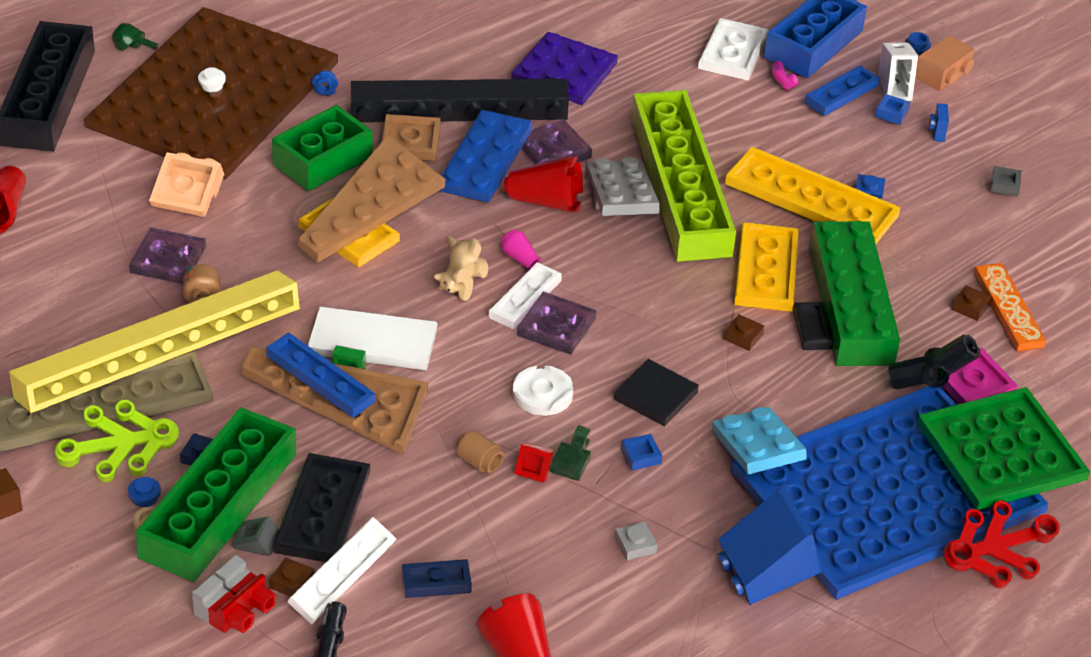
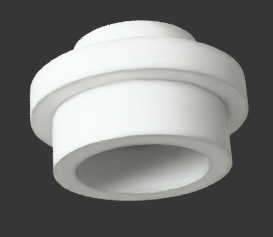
M207 68L198 75L199 84L207 92L221 90L226 80L224 72L217 68Z

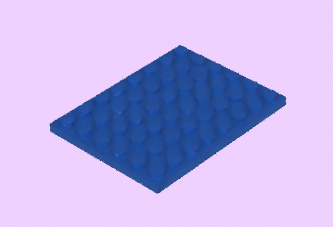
M928 386L797 436L796 438L806 448V460L749 475L736 460L731 462V472L758 505L763 503L777 490L783 487L786 489L813 534L821 567V573L816 574V576L836 600L943 556L945 546L950 541L959 539L964 527L962 524L963 516L968 510L976 509L917 425L918 415L957 405L941 387L934 388ZM1040 494L1007 502L1012 508V514L1004 523L1002 531L1046 513L1048 502ZM992 507L979 510L984 516V522L975 531L972 543L985 537L992 519L990 516ZM997 508L999 514L1005 515L1002 509ZM969 517L972 523H977L974 517Z

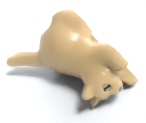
M448 236L446 240L450 247V264L445 272L435 274L434 278L440 281L438 287L440 290H446L450 293L458 291L460 300L467 301L473 290L472 278H485L488 274V263L484 258L479 257L481 244L476 238L457 242L456 239Z

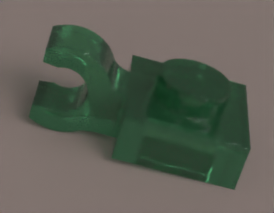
M578 425L571 444L561 442L552 459L550 472L576 481L580 480L591 458V451L586 450L590 439H587L590 428Z

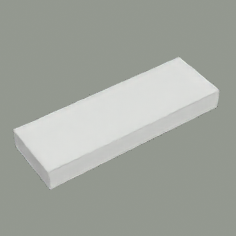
M537 262L489 310V318L514 330L561 282L562 273Z

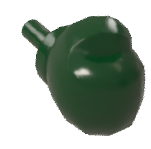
M121 23L112 34L115 46L121 51L129 46L138 49L141 44L155 50L158 47V43L145 39V32L129 23Z

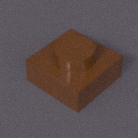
M965 285L954 299L951 310L978 321L989 307L992 296Z
M738 314L725 330L724 340L750 351L763 335L765 325Z
M285 557L269 579V588L291 597L315 574V569Z

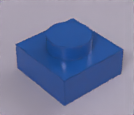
M885 94L876 109L875 117L901 125L909 111L911 102Z
M937 103L935 114H930L929 130H933L934 141L945 142L949 123L948 104Z
M858 174L856 189L882 199L886 179L873 175Z
M651 434L622 440L621 450L632 471L662 463V454Z

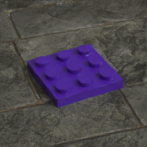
M547 32L513 70L512 79H566L569 101L583 106L617 65L618 55L556 33Z

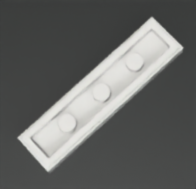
M372 517L287 602L312 625L325 612L326 604L336 601L397 539Z

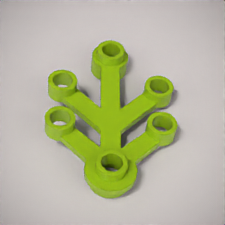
M121 400L115 406L116 417L120 421H130L143 429L132 432L103 416L102 409L92 405L84 411L85 424L89 427H97L111 436L76 442L69 438L63 439L55 447V458L59 465L73 467L79 463L81 455L115 449L107 460L100 461L96 466L97 478L102 482H110L115 478L116 470L134 446L147 443L140 454H134L128 460L129 472L134 476H141L146 473L149 462L159 449L170 448L176 443L179 437V429L172 420L166 418L152 420L136 411L131 401ZM122 408H128L131 410L128 413L120 412ZM90 414H97L99 417L90 419L88 416ZM159 430H167L168 433H167V434H159L157 431H159ZM73 448V451L67 453L62 449ZM136 462L143 464L140 468H135L132 465ZM104 468L112 470L109 474L100 472Z

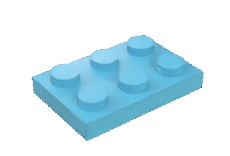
M770 407L755 408L752 412L728 415L723 419L712 422L713 433L748 475L807 459L804 445Z

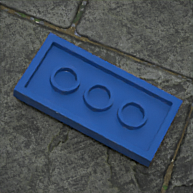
M481 110L441 176L445 178V188L440 191L489 203L533 129L532 121Z

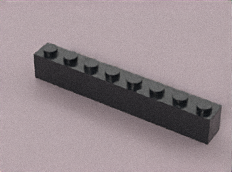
M566 79L351 81V115L360 122H385L386 114L441 118V121H475L481 110L526 120H568L569 95Z

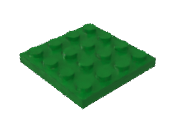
M1027 387L918 415L917 425L977 510L992 507L997 501L1010 502L1083 482L1089 478L1090 470Z

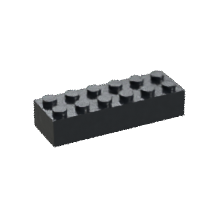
M39 21L0 109V146L55 151L95 53L92 26Z

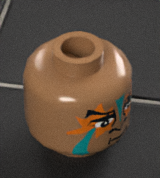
M197 264L185 271L182 278V294L188 304L221 292L220 276L213 267Z

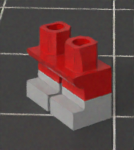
M237 555L192 592L194 615L223 633H226L230 628L245 633L254 623V613L251 612L254 607L263 613H268L276 604L275 593L265 586V575L259 574L256 576L246 569V562Z

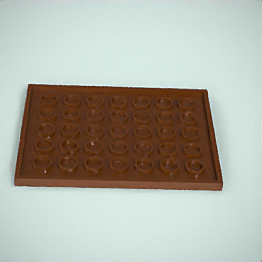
M202 7L84 118L85 128L163 157L169 152L173 154L185 153L198 159H213L221 163L224 172L223 179L226 180L314 88V85H312L313 77L321 71L332 70L338 63V54ZM207 68H217L224 72L226 80L222 89L216 92L203 90L198 82L199 73Z

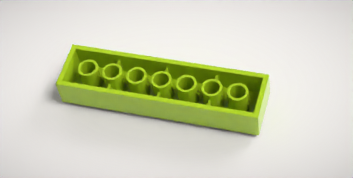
M687 90L633 94L631 120L653 189L659 201V208L676 261L733 257L736 229Z

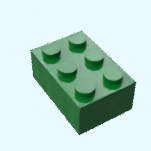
M334 105L272 138L273 165L308 192L366 161L373 153V131L338 105Z

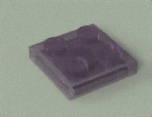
M564 119L532 129L521 148L536 165L569 156H577L576 162L592 158V148Z
M150 227L129 263L130 273L182 284L185 271L197 265L206 248V239Z
M543 291L518 325L517 336L571 355L595 321L597 310Z

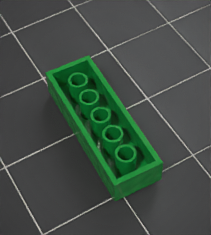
M870 221L813 222L809 249L821 302H823L833 338L832 351L836 366H889L890 363H895L900 337Z
M240 407L135 531L138 559L195 583L295 458L296 429Z

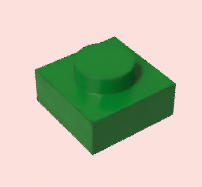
M336 345L333 351V363L366 370V351Z

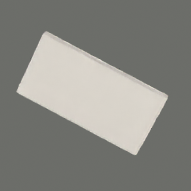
M320 307L308 346L323 357L333 358V351L336 345L366 351L367 363L427 370L437 333V322Z

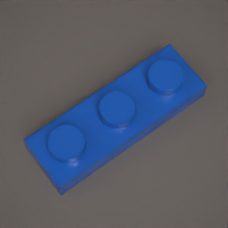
M860 65L808 93L805 98V104L825 116L876 88L879 85L880 77Z

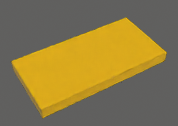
M742 222L734 305L788 312L793 311L799 229Z

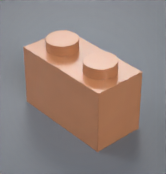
M949 35L918 56L915 78L941 91L948 85H952L963 74L970 72L974 65V60L972 59L975 49Z

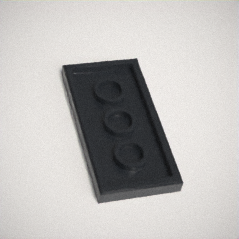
M308 453L275 540L274 553L326 563L345 545L370 474V464Z

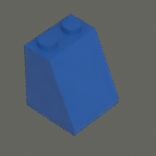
M784 487L777 490L718 539L721 552L717 554L719 562L725 572L729 570L732 572L733 577L730 579L738 596L744 594L750 605L821 573L813 534Z

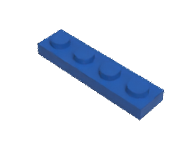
M289 332L266 347V356L352 418L375 403L374 392Z

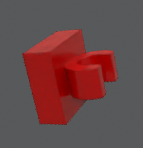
M524 441L520 446L514 474L544 483L548 479L554 450Z

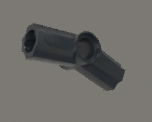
M963 334L942 348L934 347L928 349L923 357L890 363L888 367L890 382L893 389L926 384L934 388L942 387L948 383L951 374L979 358L980 349L975 339L969 334Z

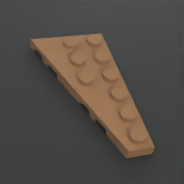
M388 135L299 238L298 247L319 263L445 188V178Z
M251 347L242 366V375L404 455L428 393V382L333 363L375 393V403L352 418L266 356V349Z

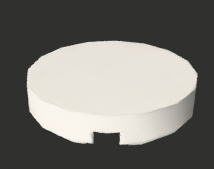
M537 366L528 367L521 371L514 379L512 395L515 403L531 414L543 416L558 414L567 409L572 402L573 382L564 371L553 366H544V369H536Z

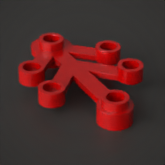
M997 501L990 510L992 519L983 541L971 544L975 531L984 522V516L979 510L970 509L962 518L964 527L959 539L952 540L945 546L943 558L946 564L953 570L966 571L971 568L988 576L991 584L997 588L1007 586L1012 579L1011 571L1005 566L996 567L979 558L980 556L988 554L1017 568L1022 578L1031 580L1040 571L1039 562L1032 557H1023L1007 548L1034 540L1040 543H1049L1059 533V523L1053 516L1042 514L1035 519L1031 527L1000 536L1004 523L1012 514V508L1005 501ZM997 508L1002 509L1005 515L999 514ZM969 517H974L977 523H972ZM1039 528L1045 530L1047 534L1042 533ZM954 553L960 554L963 560L956 557ZM1024 565H1029L1033 572L1026 570ZM996 573L1002 574L1005 580H1000Z

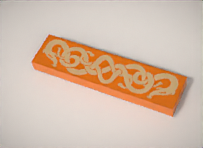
M997 263L975 266L974 275L983 292L992 296L990 304L1016 351L1044 348L1046 339L1004 265Z

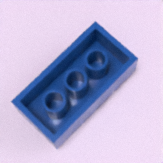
M806 0L767 33L764 58L772 62L781 61L785 68L800 76L809 78L863 31L867 6L855 0Z

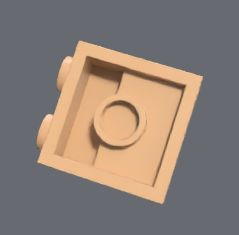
M167 152L149 199L151 206L205 217L211 199L216 198L224 176L221 163L210 158L198 159L185 153L173 154Z

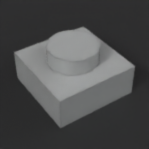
M646 522L615 529L614 538L626 561L657 553L658 544Z

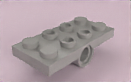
M632 157L623 158L621 161L599 158L594 160V162H586V173L592 186L594 210H600L602 216L659 214V201L641 160Z

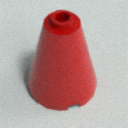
M569 156L510 171L508 177L504 178V192L509 194L512 200L571 213L578 212L582 201H577L578 193H583L581 163L576 162L577 156Z
M5 166L0 169V233H4L14 223L26 184L24 173L15 166Z
M517 594L501 600L503 603L502 607L493 611L492 606H490L478 617L476 625L479 633L498 657H551L542 605L533 594Z

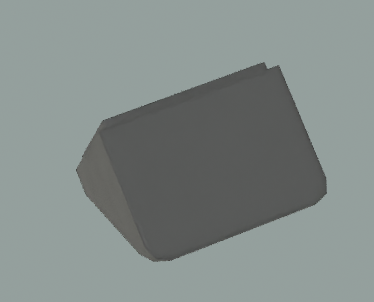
M270 517L244 521L232 546L234 549L269 556L274 550V543L279 529Z

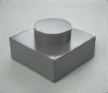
M994 166L991 192L1018 196L1022 170Z

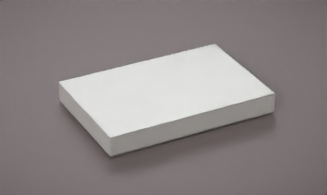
M720 18L699 60L698 69L749 80L766 43L769 30Z

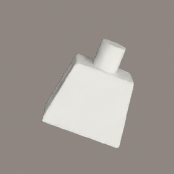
M895 42L882 44L879 77L884 96L888 94L912 101L918 54L909 43Z

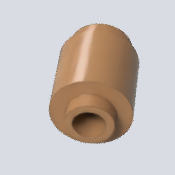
M476 430L462 434L457 441V456L481 472L491 474L503 462L504 453L500 450V446Z

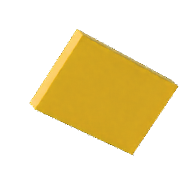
M332 199L299 218V227L306 231ZM384 223L336 253L359 268L399 242L400 233Z

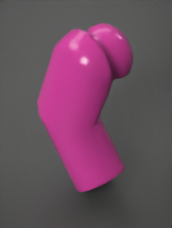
M775 61L772 64V75L783 89L791 90L790 88H795L799 85L796 74L786 75L784 64L781 61Z

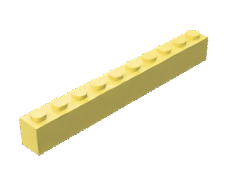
M277 270L11 370L9 375L13 397L30 413H33L298 310L300 307L297 282Z

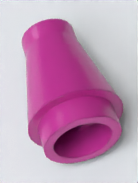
M514 229L502 238L500 245L503 248V253L523 265L528 271L537 262H541V258L536 254L524 232Z

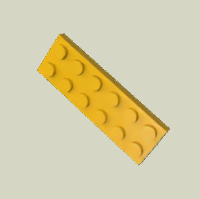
M751 147L729 171L725 180V184L811 219L814 222L870 221L876 244L898 218L901 208L754 147Z

